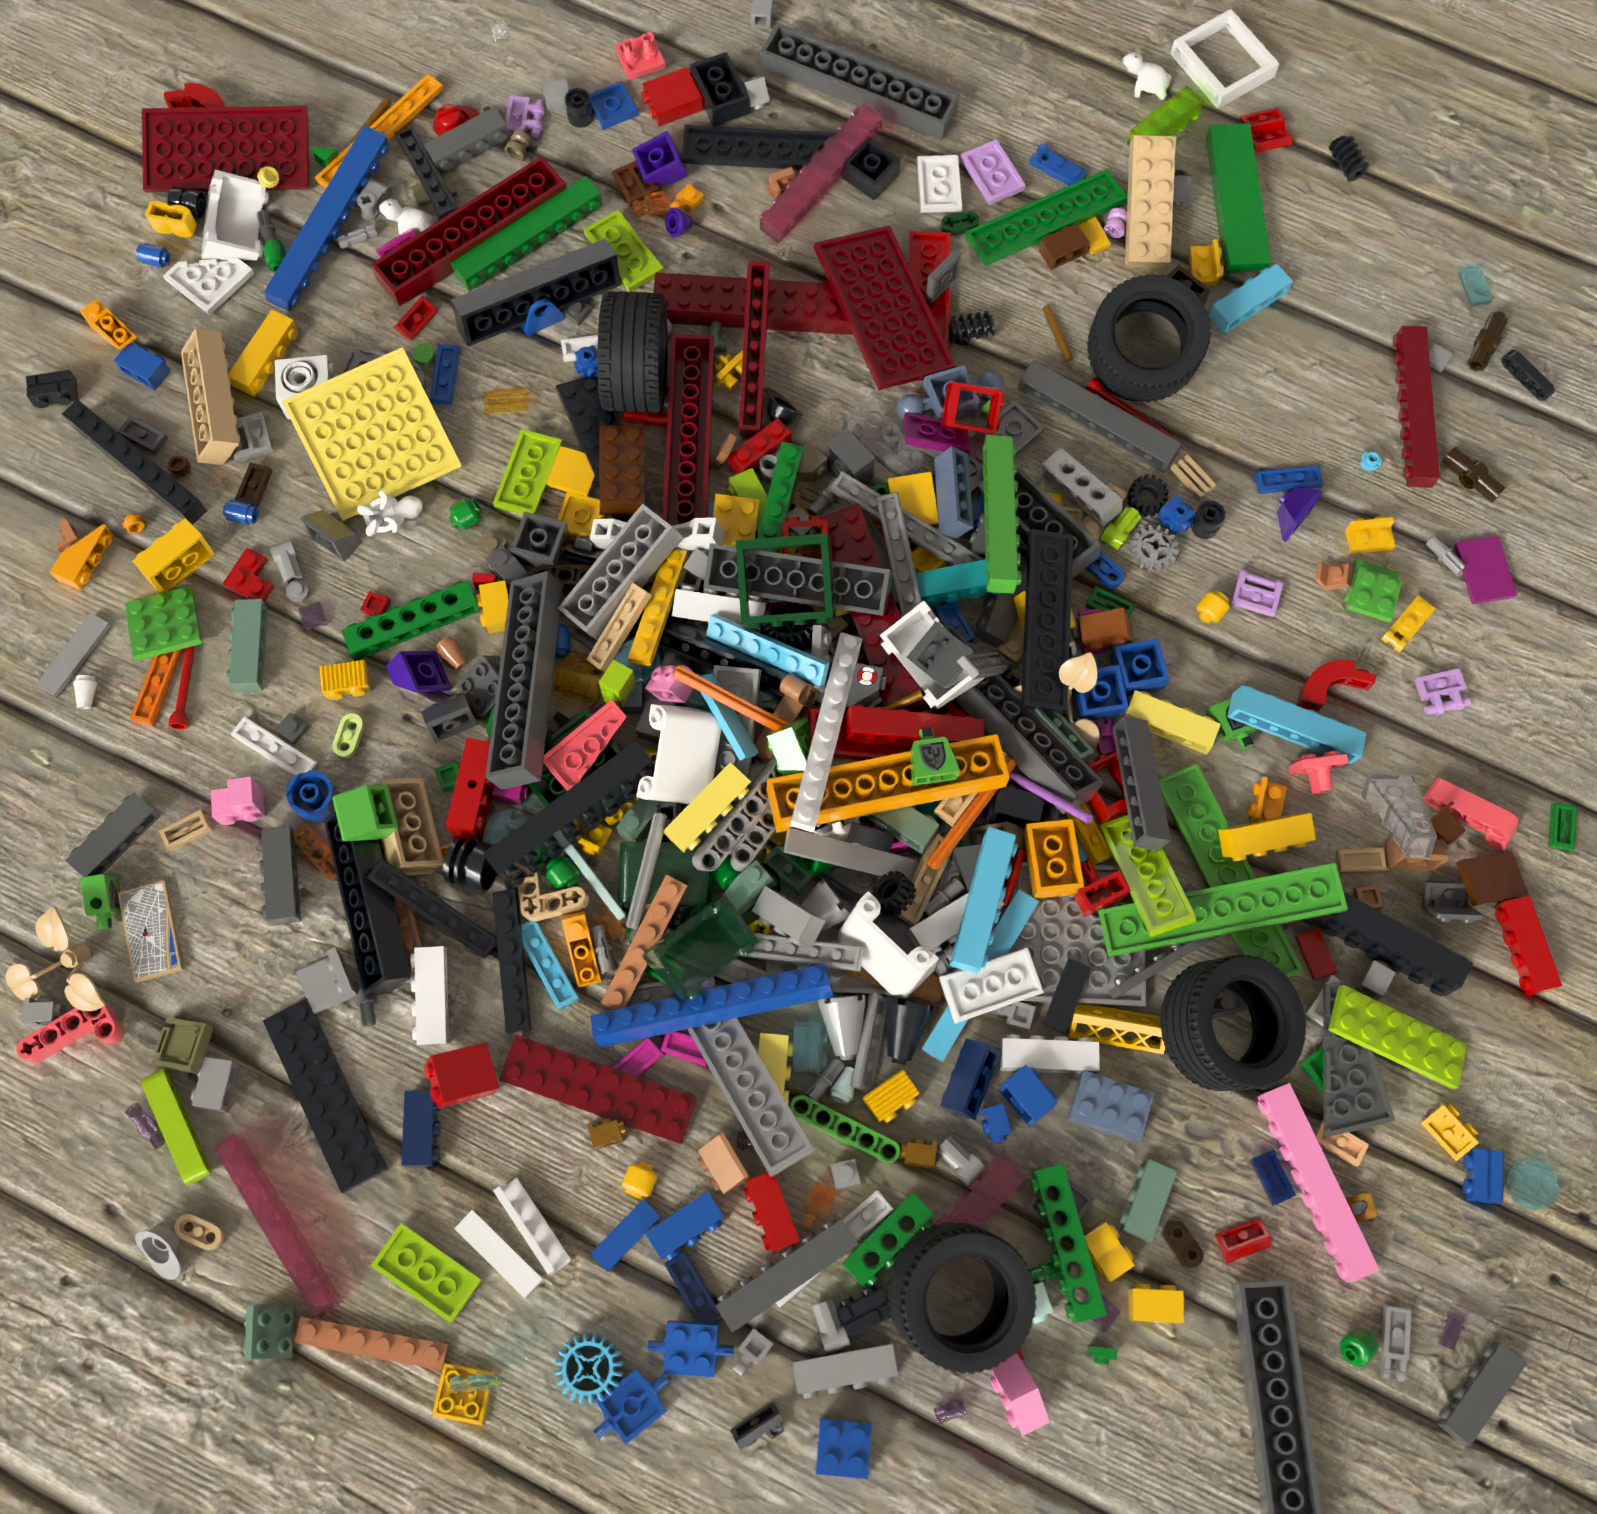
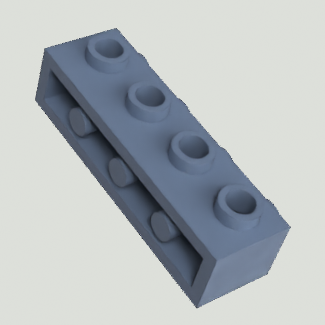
M951 446L934 458L939 532L957 539L974 528L968 454Z

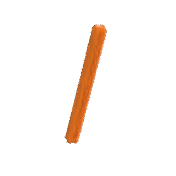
M678 665L673 672L675 679L774 731L790 724L681 665Z
M1006 756L1004 759L1010 774L1016 764L1012 758ZM998 789L979 792L927 860V864L931 868L939 869Z

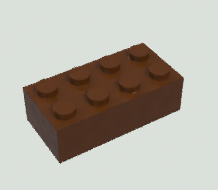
M600 425L599 515L633 516L642 504L645 505L644 427Z

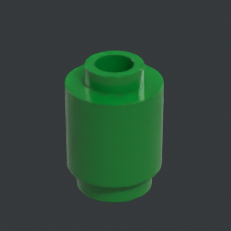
M271 239L265 243L263 250L267 268L276 272L286 256V252L281 241Z

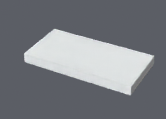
M1028 947L987 961L985 969L981 968L977 974L959 970L939 977L954 1023L1044 993Z

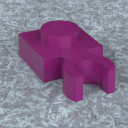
M1109 716L1105 718L1104 726L1099 724L1098 718L1094 720L1100 733L1096 746L1099 756L1105 753L1109 756L1117 752L1113 730H1110L1112 721Z

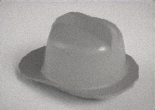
M163 1222L158 1223L150 1231H139L135 1237L136 1244L156 1273L168 1280H174L179 1277L181 1266L176 1256L179 1247V1238L176 1233Z

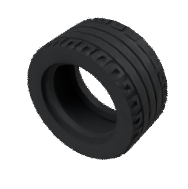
M1147 274L1146 276L1139 275L1138 277H1132L1131 280H1125L1123 283L1118 284L1116 288H1113L1111 293L1107 294L1096 312L1087 342L1090 366L1093 367V373L1096 374V378L1101 381V384L1107 390H1111L1118 397L1132 400V402L1149 403L1151 401L1163 400L1165 397H1171L1172 394H1176L1187 385L1206 355L1211 336L1208 312L1205 310L1201 299L1196 296L1197 294L1190 287L1185 286L1179 280H1174L1165 275ZM1145 311L1159 314L1170 321L1175 327L1180 339V355L1176 360L1162 367L1149 368L1137 365L1127 359L1120 351L1115 338V325L1125 316L1135 312Z
M607 291L603 294L600 306L597 344L598 390L601 406L606 411H638L646 413L649 411L650 413H659L663 410L667 378L668 325L665 296L662 293Z
M1236 955L1199 962L1187 967L1181 974H1178L1165 993L1161 1007L1160 1027L1162 1040L1168 1056L1175 1067L1188 1080L1207 1090L1237 1091L1272 1086L1274 1083L1280 1082L1281 1079H1284L1291 1072L1301 1056L1305 1042L1306 1021L1303 1005L1297 990L1289 978L1277 966L1260 957ZM1225 986L1235 991L1243 999L1252 1020L1251 1043L1247 1052L1239 1061L1231 1058L1222 1049L1213 1030V1006L1218 994Z
M962 1222L935 1224L930 1228H925L923 1232L916 1233V1236L912 1237L904 1245L903 1249L899 1251L898 1257L895 1258V1262L891 1266V1274L888 1277L889 1283H887L889 1313L893 1317L892 1321L896 1325L897 1331L901 1333L900 1335L906 1342L938 1367H942L944 1370H951L954 1373L960 1372L961 1374L966 1372L970 1374L975 1372L981 1373L983 1370L988 1371L993 1367H998L1000 1363H1004L1008 1358L1012 1357L1013 1353L1020 1349V1346L1025 1341L1024 1339L1030 1333L1036 1310V1288L1033 1286L1034 1279L1031 1277V1271L1027 1268L1026 1261L1022 1260L1021 1254L1010 1243L983 1228ZM963 1256L980 1257L988 1266L994 1282V1299L988 1315L982 1323L967 1333L960 1335L937 1333L929 1320L926 1308L927 1292L934 1275L943 1265L953 1259Z

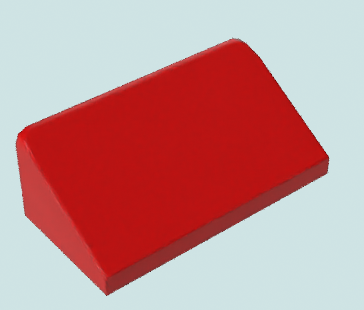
M422 295L393 328L412 340L435 315L438 309Z
M1261 1218L1215 1234L1226 1263L1263 1251L1272 1246V1237Z

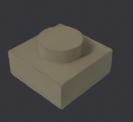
M487 532L478 546L477 552L488 557L501 545L506 548L508 543Z

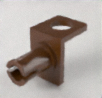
M1453 801L1427 821L1432 827L1430 830L1431 836L1436 833L1437 835L1434 839H1443L1447 844L1454 842L1466 831L1447 810L1454 804Z

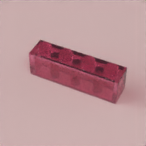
M1004 1157L1000 1161L995 1158L986 1168L989 1173L983 1179L978 1176L969 1186L972 1191L968 1196L965 1197L962 1194L952 1204L955 1207L954 1211L950 1215L945 1212L937 1220L936 1224L962 1222L981 1227L1024 1181L1025 1177Z

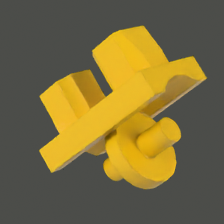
M743 351L739 352L734 358L730 354L726 357L718 355L715 358L717 365L714 369L716 372H719L716 375L717 381L715 385L718 388L724 386L729 391H732L737 386L739 380L733 375L738 372L742 376Z

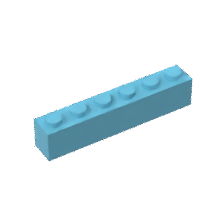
M1242 685L1232 693L1228 718L1322 754L1338 751L1339 755L1347 754L1348 764L1354 763L1363 755L1366 732L1360 731L1354 726H1347L1334 718H1327L1313 710L1298 707L1295 703L1285 702L1272 694L1257 691L1251 686Z
M988 827L984 833L949 966L977 974L981 968L985 969L989 957L988 954H985L987 945L991 946L995 932L991 931L992 925L997 923L1000 915V910L997 909L998 902L1003 901L1006 887H1003L1004 879L1009 878L1012 865H1008L1010 856H1015L1018 846L1017 843H1014L1016 835Z

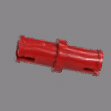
M626 411L624 422L628 421L642 423L643 426H648L649 424L667 428L668 414L650 413L649 411L648 413Z

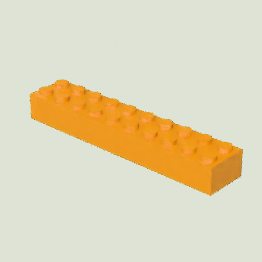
M998 734L949 743L960 770L956 780L912 786L911 751L830 767L816 825L1006 787L1010 777ZM804 772L767 779L766 790L776 833L787 831L789 828L799 829L790 826Z

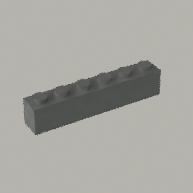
M1124 716L1112 727L1133 844L1137 848L1158 851L1171 841L1148 721Z
M834 1218L822 1226L824 1229L822 1233L817 1236L812 1233L802 1240L804 1245L796 1251L793 1247L781 1254L783 1260L775 1265L771 1261L760 1269L762 1274L755 1279L749 1276L740 1282V1289L732 1294L729 1290L717 1298L720 1303L716 1305V1308L732 1333L859 1245L842 1219L837 1222Z

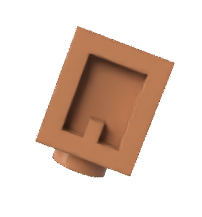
M792 167L769 175L768 193L771 197H774L776 202H780L781 191L788 190L794 186V171Z
M66 518L58 521L62 529L59 531V534L64 540L55 545L60 553L81 540L74 526Z
M1318 562L1317 571L1315 572L1316 582L1326 591L1351 587L1353 567L1349 563L1328 567L1324 562Z

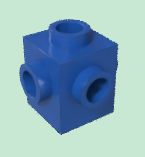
M595 346L583 347L574 352L576 361L573 362L577 374L581 373L582 378L587 376L589 378L598 377L597 350Z
M1177 495L1161 507L1157 518L1162 522L1165 529H1169V531L1176 535L1181 530L1185 532L1192 526L1195 512L1188 503H1185Z

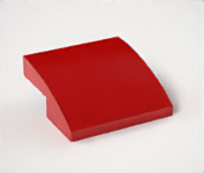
M1279 108L1240 116L1241 124H1250L1254 153L1292 145L1293 137L1285 127L1286 118Z

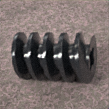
M1341 136L1330 143L1329 151L1332 152V156L1336 159V163L1339 164L1343 175L1347 177V181L1353 182L1365 173L1370 164L1367 161L1365 162L1366 157L1361 155L1362 150L1357 149L1358 143L1354 142L1355 138L1353 136Z
M988 310L984 311L983 315L981 312H977L975 317L972 313H969L967 318L962 314L958 319L956 316H952L950 319L949 334L952 344L955 342V337H958L959 341L962 342L964 335H966L968 341L971 340L972 334H974L976 340L979 339L980 333L983 334L984 338H987L989 331L992 337L995 335L994 321Z

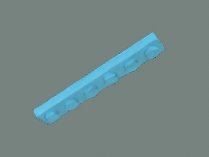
M710 615L706 633L707 637L818 686L825 684L829 662L757 631L748 629V627L720 615Z

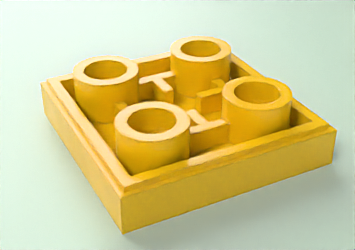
M560 446L547 478L546 486L588 497L595 476L585 453Z
M444 1363L432 1416L483 1425L495 1372Z

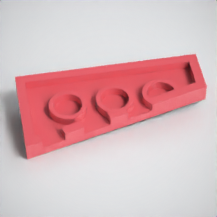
M610 700L547 752L543 757V764L566 791L570 790L582 781L627 720V716L613 700Z

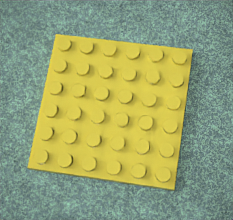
M403 347L282 401L343 522L360 514L357 509L358 506H367L375 499L381 498L378 494L380 491H384L393 498H396L462 467Z

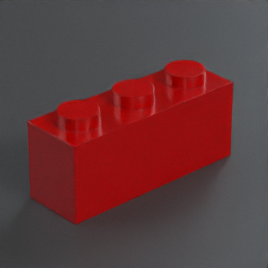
M777 418L730 453L728 456L729 468L735 475L750 468L757 472L760 469V460L763 456L773 454L781 447L782 442L792 443V432Z
M767 1172L745 1181L747 1187L743 1189L747 1202H753L756 1211L752 1212L756 1226L762 1225L765 1235H762L761 1239L765 1250L771 1249L772 1254L800 1243L775 1175L771 1177Z

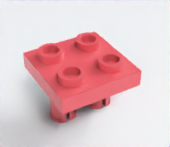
M647 32V35L644 33L640 37L628 38V40L625 39L621 43L614 44L615 51L628 81L666 69L663 57L651 32Z
M1338 751L1324 753L1323 756H1318L1317 758L1316 754L1305 755L1300 759L1294 760L1295 763L1288 766L1289 775L1306 773L1309 776L1312 795L1325 793L1333 789L1330 770L1347 764V754L1339 755Z

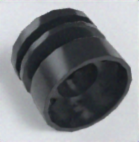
M456 836L449 845L443 864L444 881L460 887L467 884V887L471 890L483 893L488 892L494 884L497 874L483 853L495 844L484 841L477 844L475 839Z

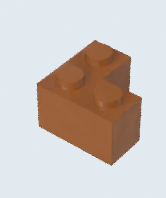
M1124 608L1079 616L1082 642L1087 649L1097 650L1104 645H1109L1113 650L1114 646L1134 643L1132 624Z

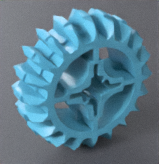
M585 1332L583 1333L582 1342L578 1335L573 1337L574 1346L569 1341L565 1342V1346L569 1349L568 1352L559 1350L558 1353L564 1357V1360H555L556 1365H562V1370L554 1371V1375H563V1379L558 1380L557 1385L560 1386L566 1383L567 1386L563 1389L562 1393L565 1395L570 1390L573 1391L570 1396L571 1401H574L577 1395H580L579 1403L584 1404L586 1396H589V1403L592 1405L595 1404V1395L602 1402L604 1401L603 1391L609 1396L613 1394L609 1387L610 1384L618 1387L619 1382L614 1380V1376L622 1377L623 1372L616 1371V1366L620 1367L624 1364L623 1361L615 1362V1358L619 1357L621 1352L616 1351L612 1354L611 1350L616 1346L614 1342L605 1346L608 1340L607 1336H603L601 1341L598 1342V1333H594L592 1340H589V1334ZM585 1346H595L602 1351L589 1359L579 1349ZM573 1356L578 1363L579 1369L571 1380L569 1363ZM607 1357L609 1361V1374L605 1381L599 1372V1366ZM598 1359L592 1368L595 1375H590V1373L582 1375L586 1369L584 1362L591 1364V1361L595 1362ZM590 1378L599 1385V1388L593 1391H586L578 1388L577 1385L584 1379Z

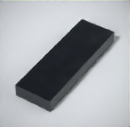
M1068 958L1042 1025L1063 1034L1066 1033L1091 967Z

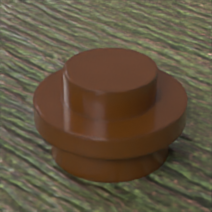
M173 456L168 462V470L175 477L185 476L190 471V462L183 456Z

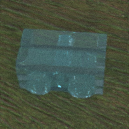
M794 1022V1074H822V1068H827V1053H822V1044H827V1029H823L822 1022Z

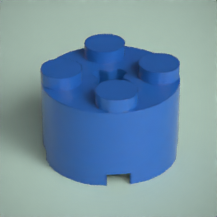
M309 770L302 774L299 773L288 783L286 788L288 803L301 819L308 822L323 823L324 819L335 810L332 797L339 793L329 778L322 772Z

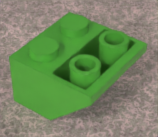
M388 784L365 785L332 797L342 841L386 839L398 829Z

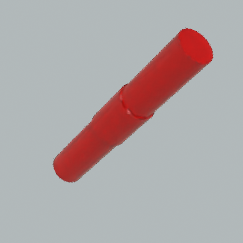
M1017 849L1010 876L1005 882L1006 892L1002 901L1004 903L1002 908H1008L1026 853L1024 850Z

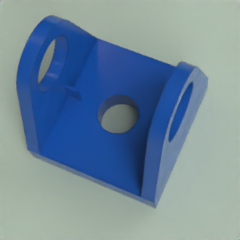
M541 299L530 307L526 324L521 325L528 337L564 320V314L551 300ZM548 305L543 312L535 313L536 309L540 306Z

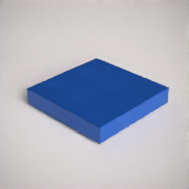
M622 81L590 94L593 113L603 130L639 116V110Z

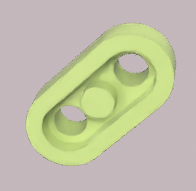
M357 714L345 715L338 726L332 748L340 758H350L357 751L364 731V722ZM351 725H357L354 730H350ZM345 745H349L348 750H342Z

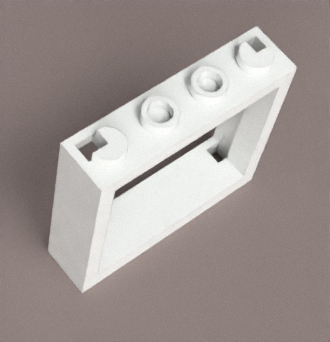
M1232 9L1174 40L1170 53L1217 109L1274 78L1279 67L1277 59L1270 54L1264 44L1255 37L1253 32L1247 28ZM1225 27L1261 67L1226 88L1190 48Z

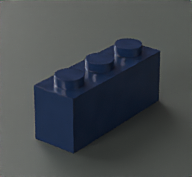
M965 1039L940 1106L954 1115L976 1120L1001 1053L987 1043Z
M430 1090L404 1091L401 1166L405 1168L436 1167V1161L440 1159V1147L436 1146L437 1136L441 1134V1122L437 1121L438 1111H441L442 1108L438 1109L436 1102H433Z

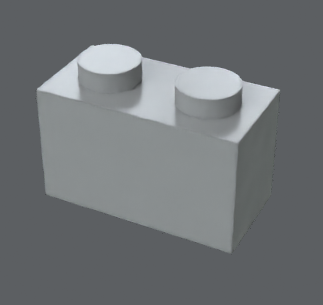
M204 1057L199 1074H197V1077H199L197 1086L193 1088L191 1093L192 1106L199 1109L228 1113L239 1064L229 1060Z

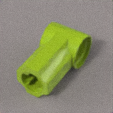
M1126 507L1117 520L1109 524L1100 539L1119 551L1128 540L1129 534L1141 521L1142 517L1139 512L1133 507Z

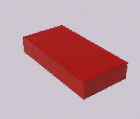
M1319 928L1295 937L1313 981L1337 973Z

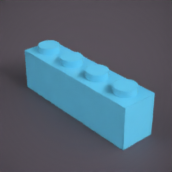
M1278 264L1271 268L1266 267L1260 272L1259 276L1254 279L1253 277L1249 278L1242 287L1234 288L1225 298H1219L1214 301L1208 317L1225 334L1287 294L1293 281Z

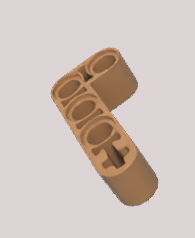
M788 674L780 685V691L785 695L773 715L788 723L804 718L818 696V690L795 675ZM766 726L754 744L759 752L754 757L765 764L774 756V753L770 751L767 744V736L774 730Z

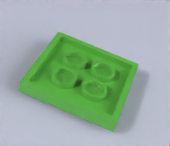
M191 585L125 603L132 657L135 661L203 644L195 594Z

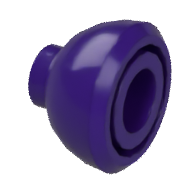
M676 207L669 209L665 218V226L670 236L679 237L692 227V218L685 211Z

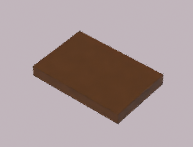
M1513 852L1463 859L1456 862L1473 907L1529 895Z

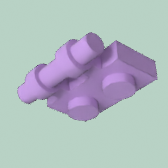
M510 96L505 120L510 134L512 135L515 130L526 133L527 129L531 130V137L538 138L543 126L541 120L545 114L544 101L537 100L536 105L531 104L530 97ZM529 114L534 115L533 120L528 119Z
M1460 668L1418 677L1414 680L1421 701L1431 700L1432 705L1424 707L1426 715H1440L1444 711L1452 709L1458 711L1462 710L1463 707L1471 705L1469 697L1461 698L1460 693L1467 689ZM1450 696L1451 701L1442 702L1441 697Z

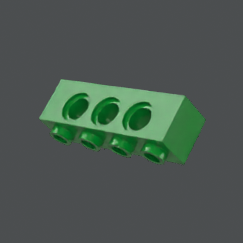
M912 1193L842 1263V1266L862 1287L866 1283L870 1287L880 1277L877 1272L883 1266L888 1269L895 1262L894 1260L897 1258L895 1254L910 1241L912 1236L918 1230L923 1232L925 1228L933 1223L930 1218L934 1214ZM903 1217H909L913 1220L914 1226L912 1230L906 1231L902 1229L900 1221ZM888 1234L896 1239V1246L891 1249L883 1245V1237ZM869 1252L877 1254L879 1258L878 1264L874 1267L868 1266L865 1262V1255Z

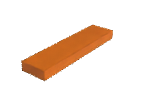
M183 649L153 657L129 718L131 721L154 726Z

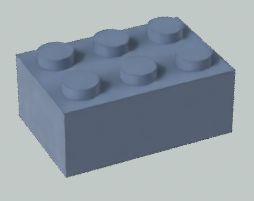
M1083 1070L1079 1074L1066 1120L1137 1144L1142 1141L1154 1093Z

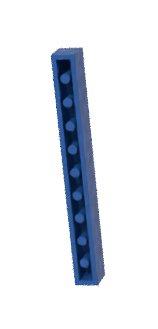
M366 125L363 126L266 287L264 293L268 302L290 312L293 306H297L302 290H306L310 284L312 273L318 271L323 255L326 256L328 254L331 241L338 237L340 226L343 222H347L352 206L357 205L358 195L370 180L371 174L376 173L381 157L387 155L389 146L386 135Z
M826 963L593 1014L590 1015L592 1036L599 1047L602 1048L834 997L830 974Z

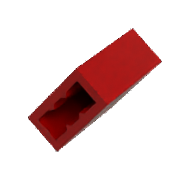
M687 67L642 83V100L644 104H648L651 119H655L658 126L703 111L702 96Z
M486 1042L434 1054L425 1062L424 1073L426 1078L430 1079L432 1086L430 1089L433 1102H436L438 1109L490 1096L500 1089Z

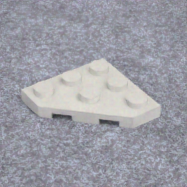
M229 258V261L211 259L199 260V263L188 264L187 261L178 262L163 277L188 299L211 315L251 278L254 272L252 268L239 258Z

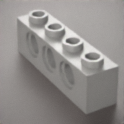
M1060 448L1042 463L1043 476L1103 527L1122 511L1121 495L1115 490L1112 491L1103 479L1094 476L1086 465L1082 466L1072 453H1067Z

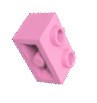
M659 666L651 674V680L646 689L660 701L685 703L694 689L673 677V672L677 666Z

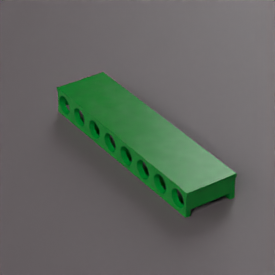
M1250 124L1210 125L1206 136V146L1225 275H1229L1230 272L1262 271L1271 264Z

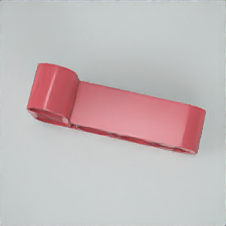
M1436 778L1423 796L1425 803L1439 811L1453 801L1454 804L1447 809L1452 816L1485 833L1486 843L1497 851H1504L1517 831L1519 821L1514 814L1443 779Z
M107 1003L102 1007L100 1014L94 1016L95 1010L82 1011L74 1008L22 1039L17 1045L16 1052L24 1060L39 1063L91 1031L98 1039L109 1044H114L121 1040L124 1031L112 1007ZM79 1019L80 1022L78 1027L76 1029H73L72 1025L74 1021ZM112 1026L111 1034L105 1037V1030ZM57 1032L56 1040L51 1042V1036Z

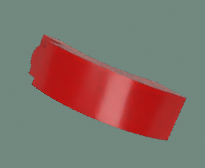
M184 83V90L164 92V99L169 108L226 107L217 92L202 84Z
M1336 660L1328 662L1317 668L1304 683L1299 692L1296 706L1319 712L1325 705L1329 687L1347 685L1368 691L1375 684L1376 674H1372L1365 669L1355 670L1356 661Z

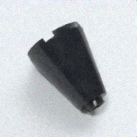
M893 997L886 998L887 1056L892 1057L891 1062L905 1065L906 1061L912 1060L934 1006Z

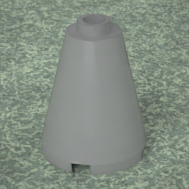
M824 878L819 881L800 904L826 921L821 931L845 921L850 915L846 905L837 893L830 889V884Z
M859 994V999L858 996L845 995L826 998V1002H824V999L818 1000L835 1056H840V1060L855 1059L854 1055L858 1054L866 1003L865 994Z

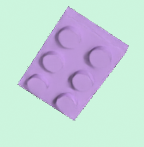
M997 139L961 154L960 160L989 205L1025 190V183Z

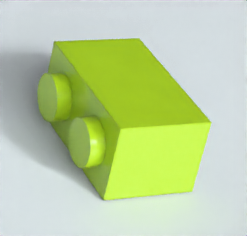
M615 660L611 662L599 681L603 701L607 704L610 700H613L621 709H623L637 687L633 670Z

